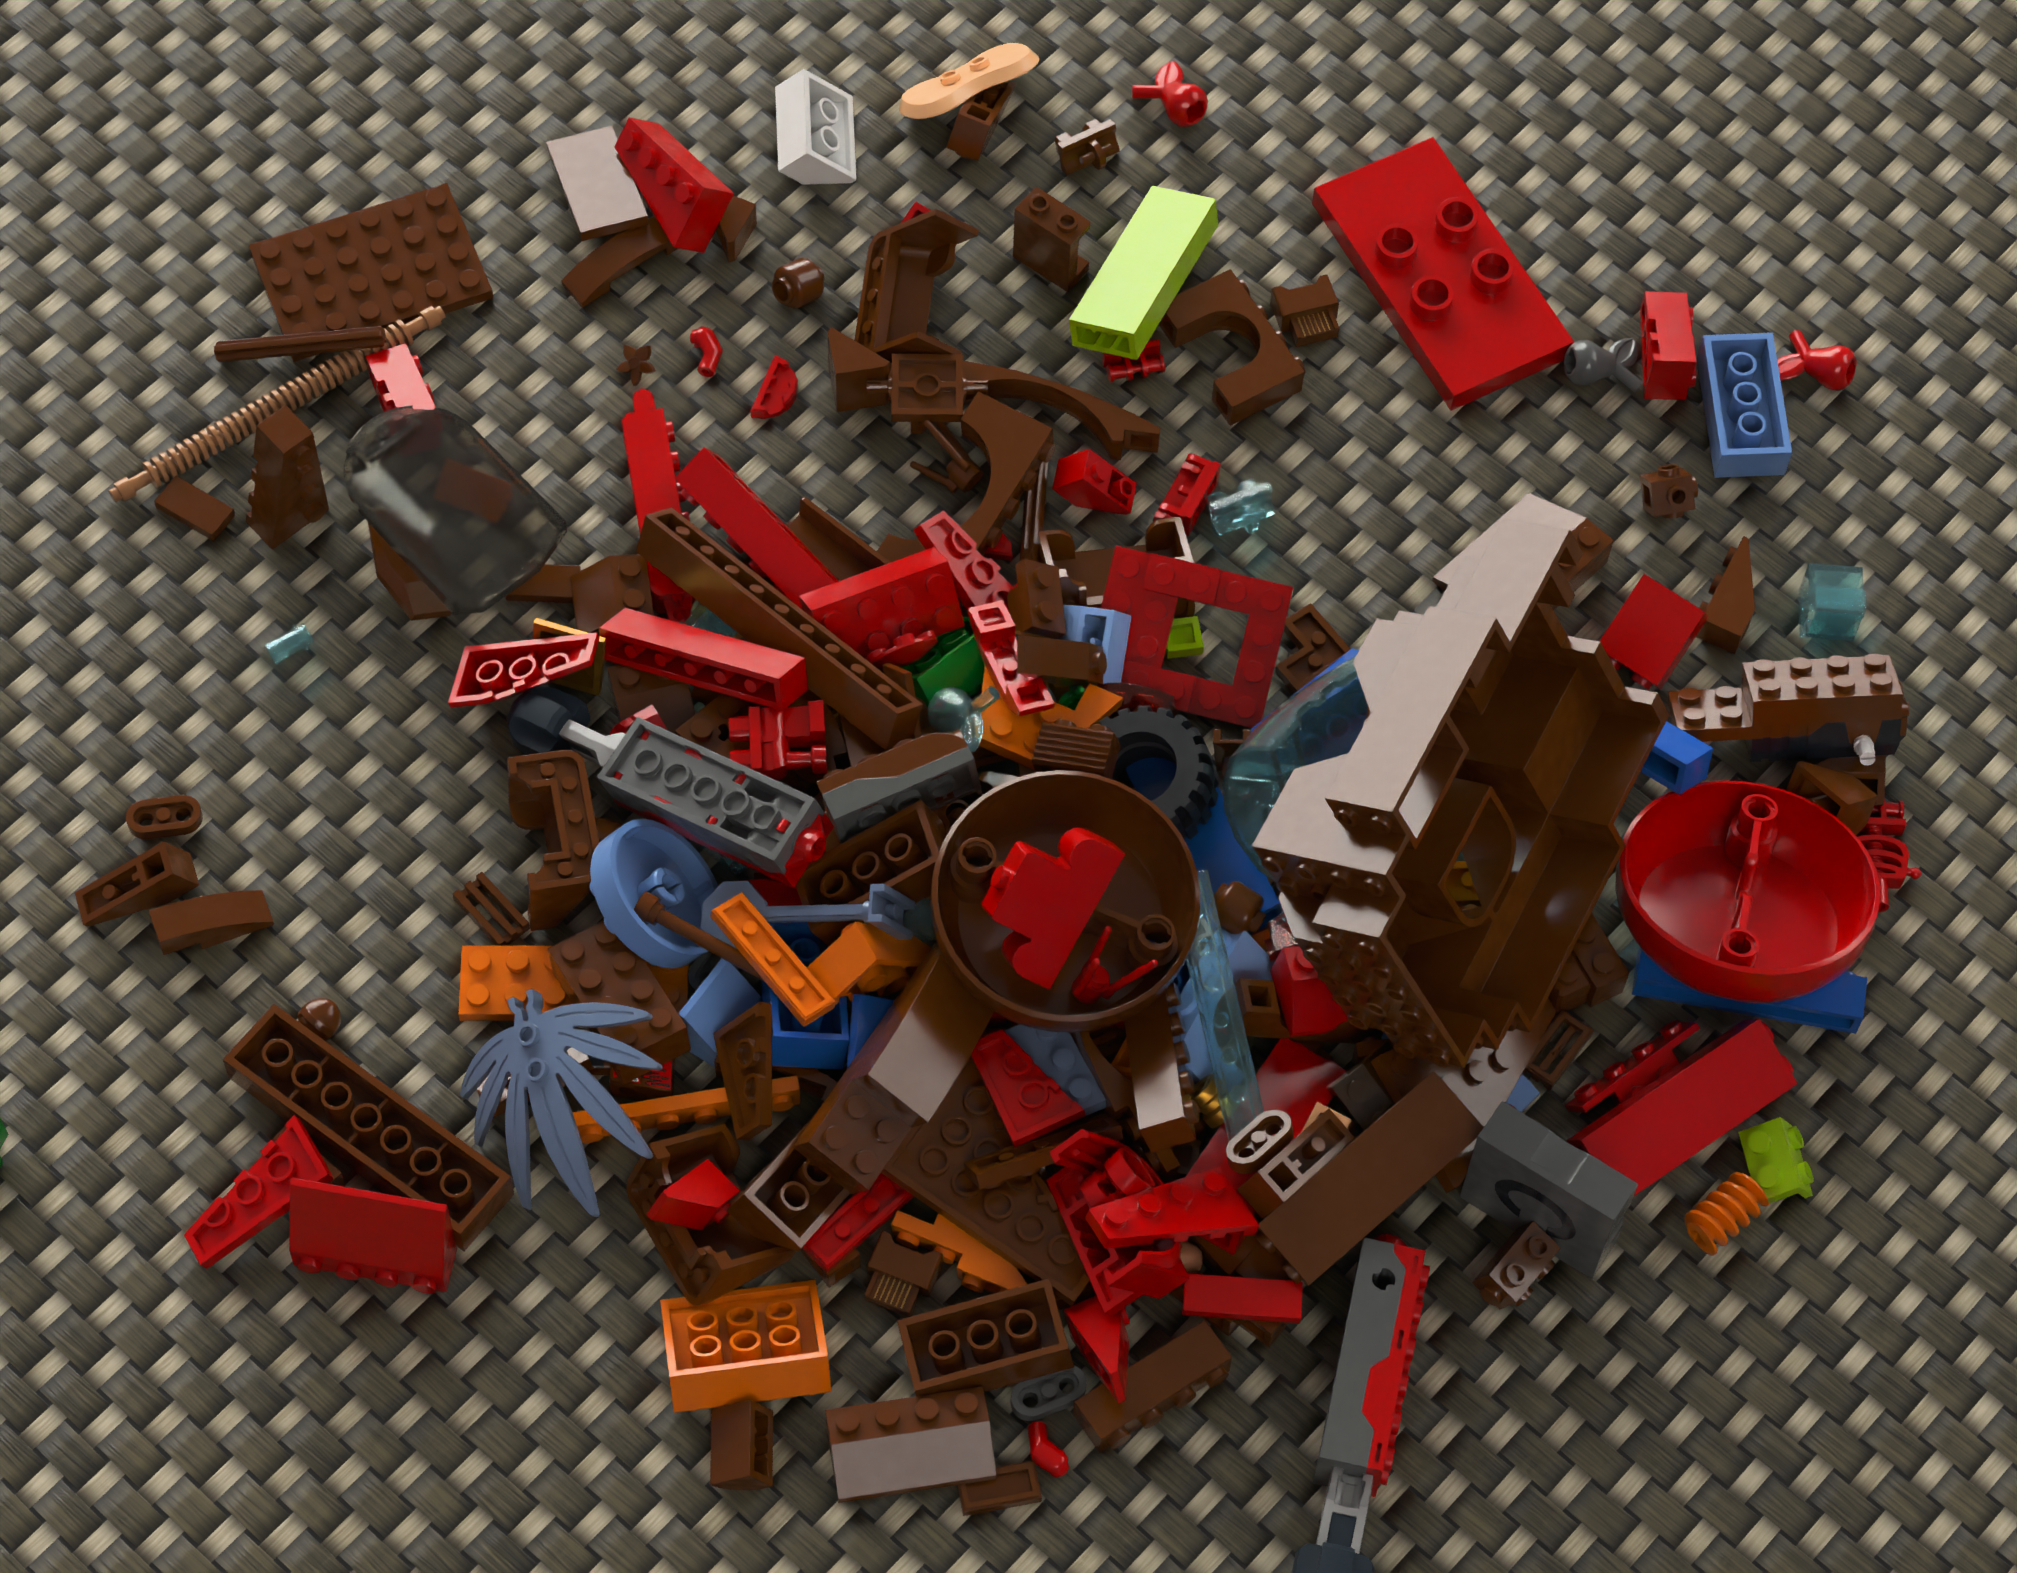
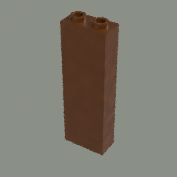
M1432 1071L1333 1157L1283 1204L1261 1220L1258 1228L1260 1233L1255 1238L1270 1255L1276 1251L1286 1263L1281 1268L1296 1284L1302 1281L1306 1286H1309L1470 1145L1484 1127L1435 1071Z

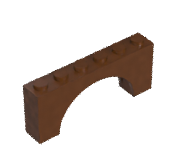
M978 391L960 419L962 436L969 439L981 450L989 464L991 476L988 490L980 506L960 527L977 543L976 550L984 556L988 547L994 548L998 544L1002 536L1003 530L1001 528L1007 518L1012 520L1020 506V497L1025 490L1030 491L1033 488L1038 477V468L1042 462L1047 463L1051 459L1056 444L1053 443V428ZM888 533L877 552L890 562H894L926 549L919 540L904 539Z

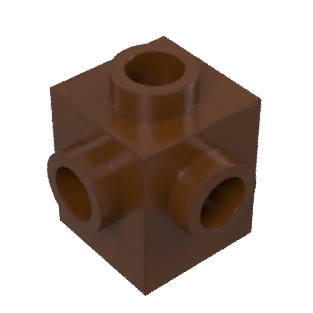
M1663 465L1658 467V472L1640 475L1643 509L1653 517L1678 518L1684 515V511L1695 509L1694 498L1698 496L1696 479L1679 467V465Z

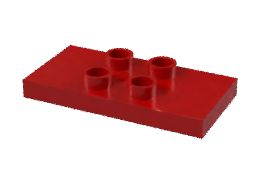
M1434 137L1314 188L1312 205L1450 411L1564 361L1566 351L1574 343V340Z

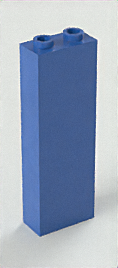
M1151 757L1138 760L1125 768L1135 790L1152 801L1169 788L1175 777L1177 766L1167 759ZM1217 786L1215 789L1218 793V798L1214 807L1208 806L1211 813L1208 822L1205 825L1201 823L1197 825L1196 828L1199 833L1191 840L1187 836L1183 838L1191 852L1198 873L1200 914L1214 935L1217 928L1221 927L1211 921L1212 910L1207 907L1223 882L1229 885L1233 881H1240L1260 894L1264 899L1261 911L1267 915L1257 930L1259 931L1286 916L1220 788ZM1250 930L1247 931L1249 935L1253 934Z

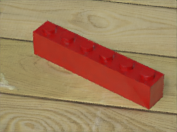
M703 447L675 477L684 487L681 490V494L694 506L700 504L706 511L703 515L706 521L717 530L722 527L729 535L726 538L728 544L740 554L745 552L752 559L748 563L750 567L761 577L765 578L768 576L775 583L773 587L802 609L799 599L800 595L839 581L715 452Z
M624 608L599 627L600 636L606 638L604 656L606 661L781 711L809 690L805 657Z

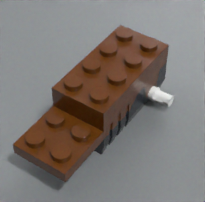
M1875 653L1860 657L1835 655L1821 659L1797 657L1792 660L1783 661L1760 659L1755 662H1744L1742 664L1741 688L1721 686L1717 689L1696 690L1694 688H1684L1680 691H1668V706L1674 726L1702 742L1744 740L1750 762H1761L1762 759L1780 761V758L1798 760L1799 757L1819 759L1859 756L1861 764L1868 766L1875 762L1874 757L1876 755H1894L1900 741L1906 736L1909 702L1904 697L1903 685L1896 675L1890 655Z

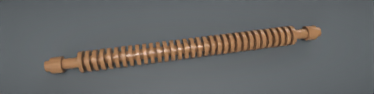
M429 306L418 313L419 317L406 324L401 320L395 321L394 325L390 324L387 326V330L384 328L386 342L383 347L342 351L340 356L336 354L332 357V360L327 359L324 361V364L320 363L316 368H311L309 373H302L301 378L297 376L293 378V382L288 381L285 383V386L277 387L278 392L274 389L269 392L270 396L265 394L262 396V400L260 398L254 400V405L249 403L246 405V409L242 407L238 409V413H231L230 418L226 416L222 418V422L218 420L214 423V426L209 425L206 427L207 432L202 429L198 432V435L193 434L190 436L191 441L186 438L182 441L183 445L181 443L175 444V450L170 447L166 450L167 454L165 452L159 453V459L154 456L150 458L151 463L149 461L143 462L144 471L130 479L124 477L113 483V488L109 490L110 496L115 503L120 500L126 502L137 495L136 491L150 483L156 488L162 485L161 481L163 483L170 481L169 476L173 479L175 476H178L177 472L179 474L185 473V467L190 470L194 467L193 463L199 465L202 463L201 459L204 461L210 459L209 454L215 456L218 454L217 450L219 452L224 451L225 445L229 448L233 446V441L238 443L241 441V437L243 439L249 437V432L251 434L256 433V426L283 406L287 405L293 412L297 410V407L304 406V401L309 403L312 401V397L316 399L320 397V393L325 394L328 392V389L332 390L336 388V385L343 384V379L348 381L351 379V375L355 377L359 375V371L363 373L367 370L366 355L405 343L407 346H411L414 343L412 336L425 329L430 331L441 325V320L446 318L444 311L440 306L435 308Z

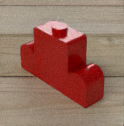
M1073 828L1065 832L1058 844L1060 854L1058 858L1025 842H1015L1003 865L998 866L991 878V887L982 901V908L995 922L1014 930L1008 934L1002 944V954L1008 964L1021 977L1049 990L1125 856V853L1113 842L1083 828Z

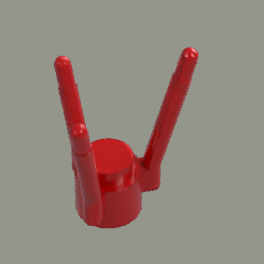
M1106 926L1088 960L1082 966L1081 973L1071 985L1072 993L1080 1002L1085 1004L1096 1003L1100 997L1110 999L1116 991L1157 967L1158 961L1152 960L1110 984L1109 973L1104 967L1100 966V959H1098L1112 932V927Z

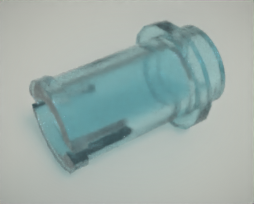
M302 623L299 626L293 624L292 630L264 645L270 657L277 665L280 661L303 648L307 651L309 649L308 645L312 644L314 640L306 626Z

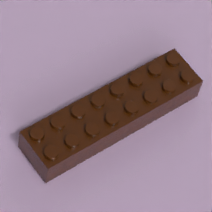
M275 1004L266 1011L223 1058L229 1079L287 1122L293 1115L298 1117L313 1141L385 1194L446 1204L456 1246L464 1252L514 1195L510 1175Z

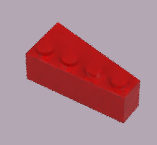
M629 117L614 148L673 247L704 253L734 193L660 124Z

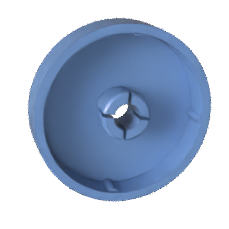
M648 819L629 821L602 839L592 855L590 866L591 882L589 886L604 916L606 928L611 933L616 934L632 952L653 966L680 968L708 952V950L658 923L655 926L650 923L646 925L634 911L640 897L644 892L648 891L661 899L660 903L665 905L666 911L701 929L703 902L718 887V884L698 851L682 835H679L670 827Z

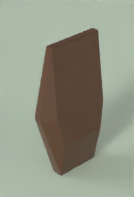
M418 511L369 515L367 521L377 578L410 620L450 616L453 609L446 565Z

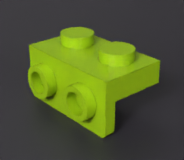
M1779 1117L1738 1132L1750 1177L1765 1192L1769 1204L1795 1194H1800L1804 1198L1813 1196L1810 1184L1814 1182L1810 1166L1806 1161H1803L1800 1149L1804 1147V1142L1796 1126H1792Z

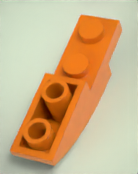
M897 1210L891 1223L893 1235L897 1236L896 1240L900 1244L912 1249H917L918 1246H921L931 1251H937L943 1254L945 1263L953 1264L954 1260L959 1262L956 1267L957 1278L962 1280L961 1284L964 1287L978 1293H982L983 1290L998 1293L1027 1285L1015 1266L939 1213L932 1225Z

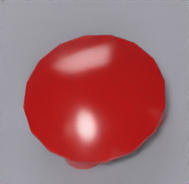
M933 630L924 632L914 637L913 633H907L892 641L894 644L893 648L886 650V648L875 650L867 654L866 659L879 670H883L882 664L886 663L902 668L921 659L936 645L938 640Z

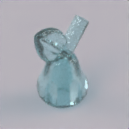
M990 686L972 701L970 696L962 689L955 687L942 688L929 701L927 709L928 719L932 727L939 733H951L960 729L970 751L975 752L980 744L984 730L981 713L998 700L1000 694L996 688Z

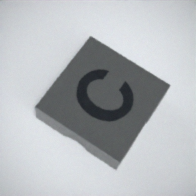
M1501 1101L1477 1137L1460 1198L1513 1231L1534 1221L1561 1248L1555 1257L1593 1279L1616 1244L1623 1225V1215L1632 1202L1638 1183L1592 1155L1574 1147L1548 1128Z

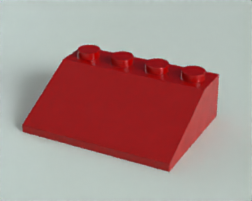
M297 1178L291 1179L289 1251L293 1264L300 1270L314 1274L320 1273L321 1270L334 1272L337 1276L347 1280H357L359 1277L374 1279L377 1284L386 1287H395L397 1284L412 1286L414 1290L426 1294H432L435 1291L447 1292L457 1246L446 1204Z

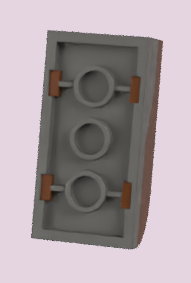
M960 729L951 733L935 732L914 740H902L891 750L879 755L871 754L865 756L858 764L845 770H833L827 773L823 779L817 781L826 813L834 826L841 844L919 800L923 801L933 811L982 789L974 757Z

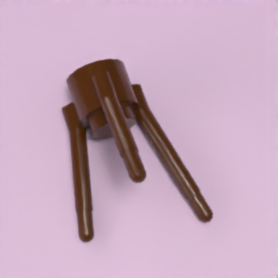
M924 420V426L953 458L946 467V472L949 475L947 478L915 461L910 463L911 468L945 485L952 493L956 492L958 488L964 493L973 489L983 476L981 468L970 458L944 422H936L942 431L941 433L930 420Z

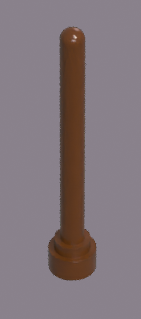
M646 891L638 900L634 911L646 925L650 923L655 926L658 923L763 980L738 949L666 911L665 905L660 903L661 899Z

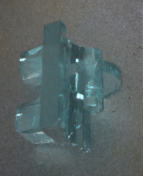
M1249 479L1240 483L1237 487L1238 493L1227 496L1224 492L1218 491L1208 495L1212 531L1216 536L1243 526L1250 534L1259 530L1258 520L1275 514L1271 500V485L1267 481L1258 484L1253 479Z

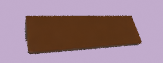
M803 497L800 500L799 515L787 527L839 581L891 563L809 499Z

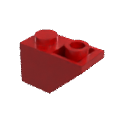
M1086 449L1058 459L1052 490L1076 507L1127 515L1132 510L1137 483L1091 449Z

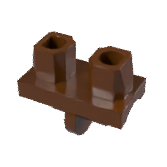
M1094 119L1085 123V126L1082 128L1083 132L1072 136L1065 132L1055 137L1061 169L1066 175L1091 164L1097 170H1100L1107 165L1106 157L1120 152L1115 135L1116 124L1111 119L1103 123Z

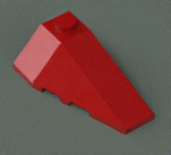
M1300 946L1282 948L1270 973L1290 1037L1325 1034L1347 1021L1346 1014L1340 1005L1333 1000V995L1325 983L1318 978V973L1311 962L1303 956Z

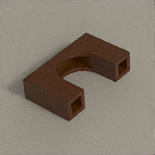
M1231 269L1175 296L1159 323L1160 328L1175 348L1208 332L1227 330L1244 336L1252 343L1257 352L1256 357L1247 365L1214 380L1212 401L1230 426L1302 391L1305 375L1302 361L1298 356L1291 354L1282 333L1279 330L1275 331L1268 322V316L1264 308L1259 304H1255L1250 297L1246 283L1242 279L1238 280Z

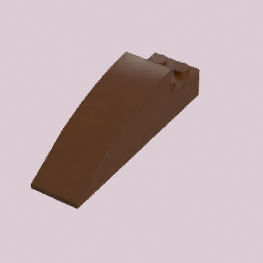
M937 940L793 1146V1148L851 1194L869 1190L910 1129L930 1121L970 1057L994 1013L975 999L961 985L948 967Z

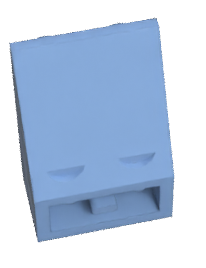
M1063 605L1066 635L1059 638V640L1087 642L1103 647V652L1107 659V669L1105 674H1103V684L1093 685L1120 688L1132 616L1116 610Z

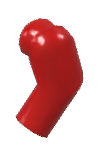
M701 326L691 332L690 342L692 344L695 343L694 347L701 348L703 352L697 369L698 372L705 377H713L723 353V348L714 331L708 327Z
M1041 1421L1029 1424L1027 1429L1030 1454L1033 1462L1049 1472L1053 1477L1064 1476L1069 1470L1068 1457L1063 1450L1048 1440L1047 1425Z

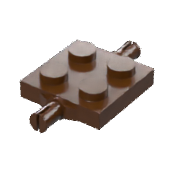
M892 354V369L888 375V380L867 379V394H888L891 402V422H924L926 419L930 420V422H961L960 419L963 416V404L966 400V394H977L979 391L988 395V380H967L963 370V354Z

